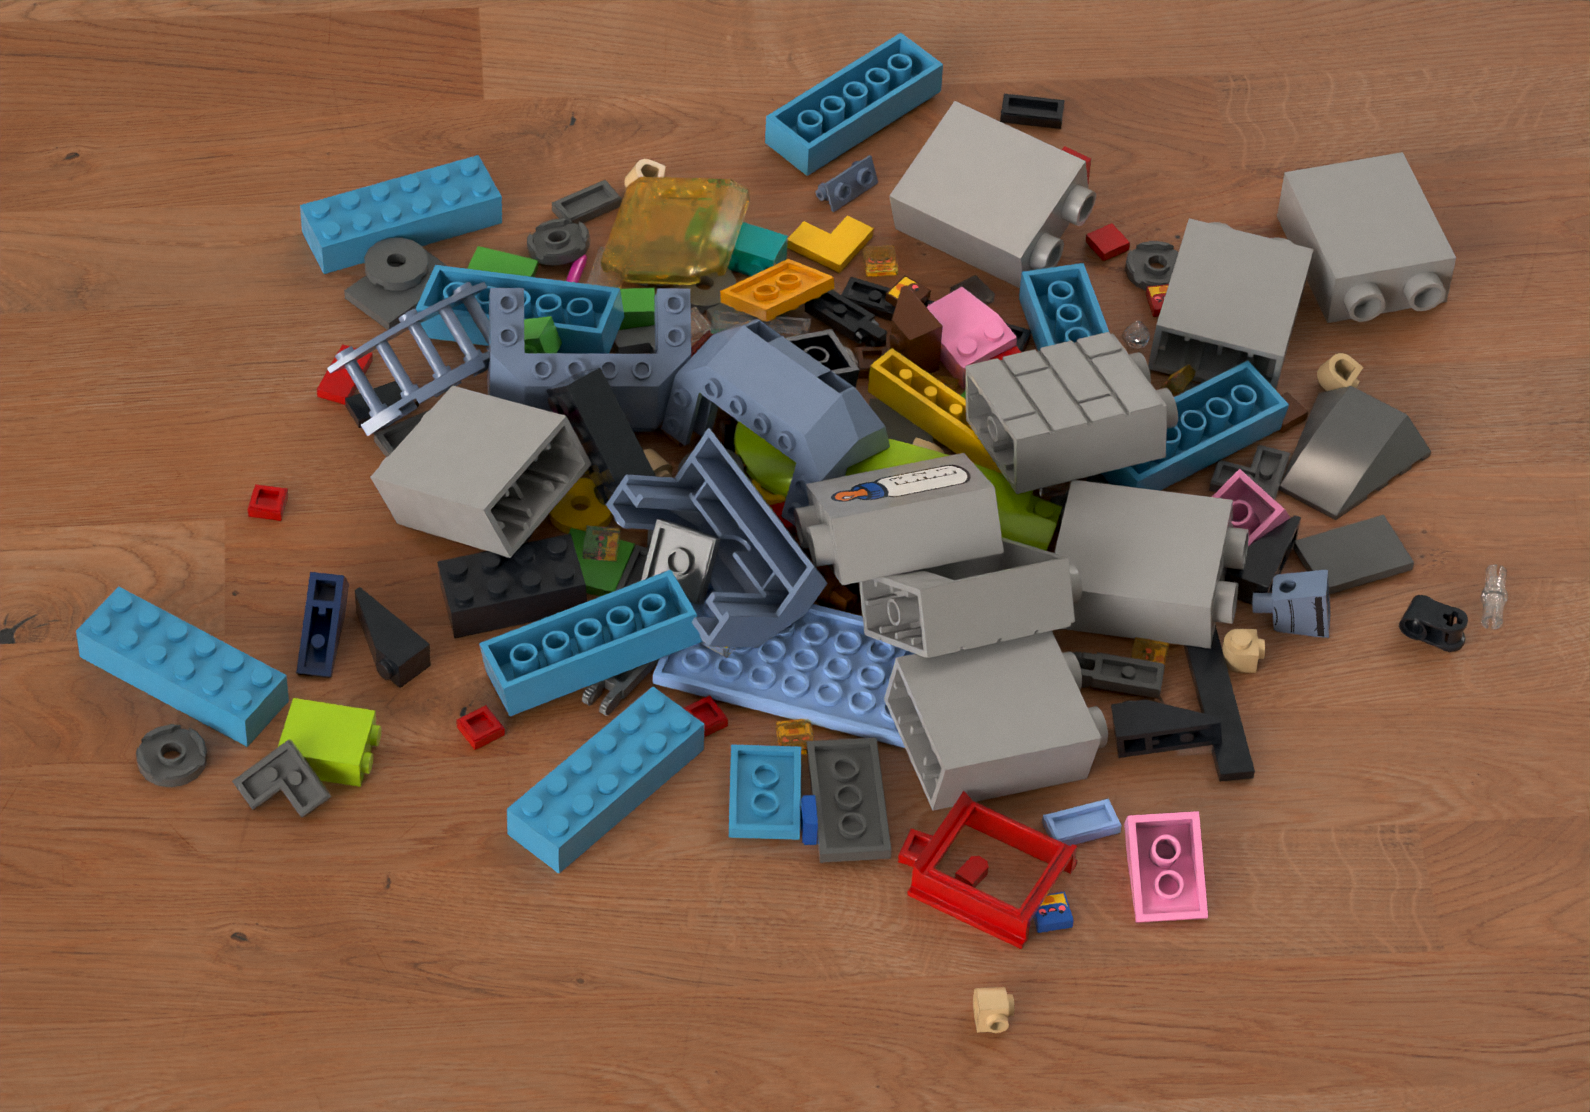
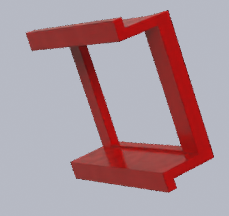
M963 791L914 862L911 887L907 895L1022 950L1028 940L1030 921L1061 873L1065 871L1071 874L1078 862L1076 860L1077 846L1074 844L1069 846L973 801ZM965 825L1048 863L1043 874L1019 909L935 869Z

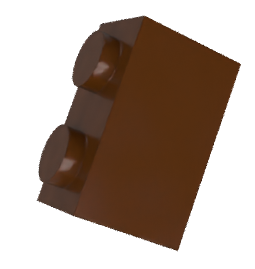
M907 285L901 287L892 318L891 335L889 336L890 349L893 348L927 373H934L939 370L943 326Z

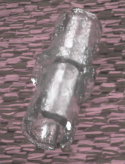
M1490 565L1486 568L1485 588L1481 593V602L1483 604L1481 624L1488 629L1489 618H1492V630L1502 627L1503 607L1508 599V593L1505 590L1507 570L1505 567L1500 566L1499 576H1497V565Z

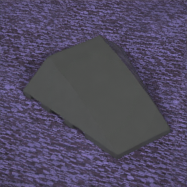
M1352 386L1318 393L1280 484L1279 491L1337 520L1365 501L1368 494L1375 489L1379 491L1387 486L1391 478L1397 474L1403 475L1409 471L1413 463L1419 459L1423 461L1431 455V450L1407 414Z

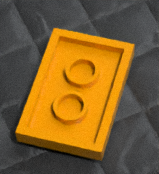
M786 259L721 290V303L733 307L736 311L745 312L757 317L760 321H772L777 316L789 310H795L800 305L812 299H817L822 294L834 289V277L791 259Z

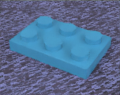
M731 744L728 838L800 840L801 747Z

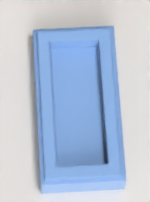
M1109 798L1046 814L1042 818V824L1047 835L1069 846L1118 834L1121 832L1122 826Z

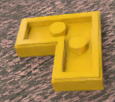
M848 215L831 234L803 221L789 236L787 248L840 273L873 237L874 228Z

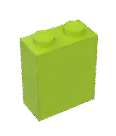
M293 698L278 747L291 739L321 781L361 787L364 774H370L372 769L373 753H371L373 746L379 745L381 726L376 725L375 710Z

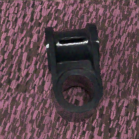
M1416 595L1401 618L1399 628L1404 635L1411 639L1420 640L1443 651L1455 652L1464 646L1465 634L1463 631L1467 627L1468 617L1459 608L1435 601L1425 595ZM1454 617L1457 618V623H1455V624H1454ZM1447 635H1449L1448 642L1445 641Z

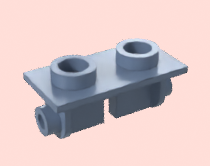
M869 155L861 161L853 162L850 168L826 183L819 184L818 189L815 191L817 198L820 201H829L831 211L835 212L876 185L878 179L872 156Z

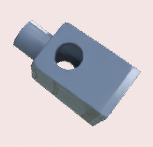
M1328 570L1277 574L1273 577L1272 593H1253V613H1273V626L1277 632L1329 638L1331 608Z

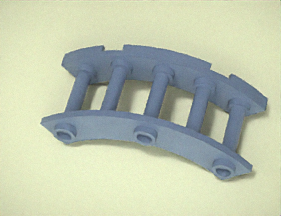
M467 282L453 291L454 295L419 313L416 309L406 312L398 318L401 323L354 350L351 346L335 355L337 362L327 368L329 373L331 374L346 368L371 410L369 412L371 418L361 424L367 436L389 427L416 410V401L421 404L433 396L436 398L447 392L452 385L458 386L461 384V380L473 374L475 377L488 370L489 346L487 347L488 351L483 354L480 349L476 350L452 308L464 304L489 345V320L475 298L478 293L487 288L485 282L474 286ZM438 314L441 315L465 356L463 358L465 363L453 370L449 365L445 366L421 325L422 322ZM408 330L434 371L432 376L435 380L421 388L417 384L413 385L388 341ZM375 349L378 350L402 391L400 393L402 399L389 407L386 403H381L357 360Z

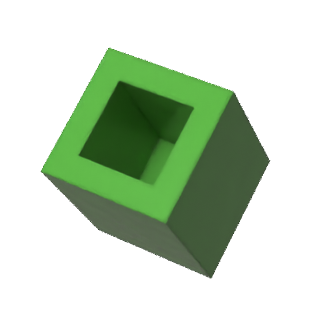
M654 288L620 289L624 318L619 330L655 325Z
M552 316L524 319L525 353H557L562 342Z

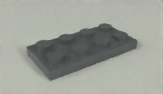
M877 738L807 741L806 751L811 793L816 797L818 818L817 843L820 863L891 859V843Z

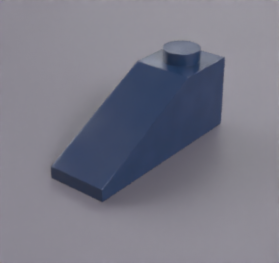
M310 572L297 674L332 677L349 590V582L344 575Z

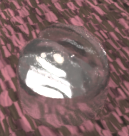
M1137 321L1128 326L1121 337L1128 346L1138 350L1143 349L1148 344L1150 333L1142 321Z

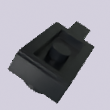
M830 290L822 294L821 297L805 303L804 312L859 344L864 342L866 347H885L887 345V331L879 327V323L875 321V315L834 290Z

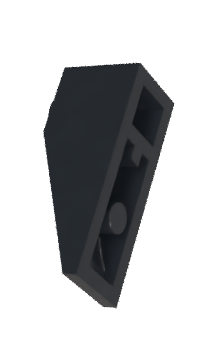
M1294 515L1248 546L1246 563L1243 570L1227 568L1225 581L1238 583L1237 600L1252 605L1253 593H1272L1273 577L1281 574L1293 549L1294 541L1298 537L1301 517Z
M361 587L355 590L356 614L376 669L385 680L390 679L401 688L431 666L430 644Z
M1146 699L1111 704L1113 728L1119 758L1222 744L1220 717Z

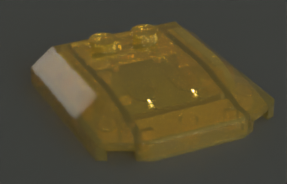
M640 176L627 186L600 261L602 270L607 273L609 269L620 274L621 279L628 283L692 285L701 282V276L717 272L718 277L725 275L750 201L748 188L732 179Z

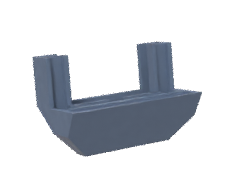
M490 288L488 395L552 412L547 401L549 398L547 389L580 371L600 367L633 432H655L663 424L675 375L691 359L690 289L657 288V294L654 296L655 354L525 353L524 288Z
M759 319L738 323L713 334L679 370L674 378L661 427L683 445H687L690 443L693 431L701 437L708 428L712 431L718 407H720L795 461V470L781 515L795 527L794 509L809 506L806 484L844 477L848 467L890 447L885 425L854 386Z
M710 428L704 433L675 478L626 474L606 504L614 515L615 521L622 528L654 530L656 520L665 519L721 539L710 579L714 592L706 600L707 605L717 618L695 617L692 620V624L700 633V638L708 646L758 648L803 617L827 585L822 574Z

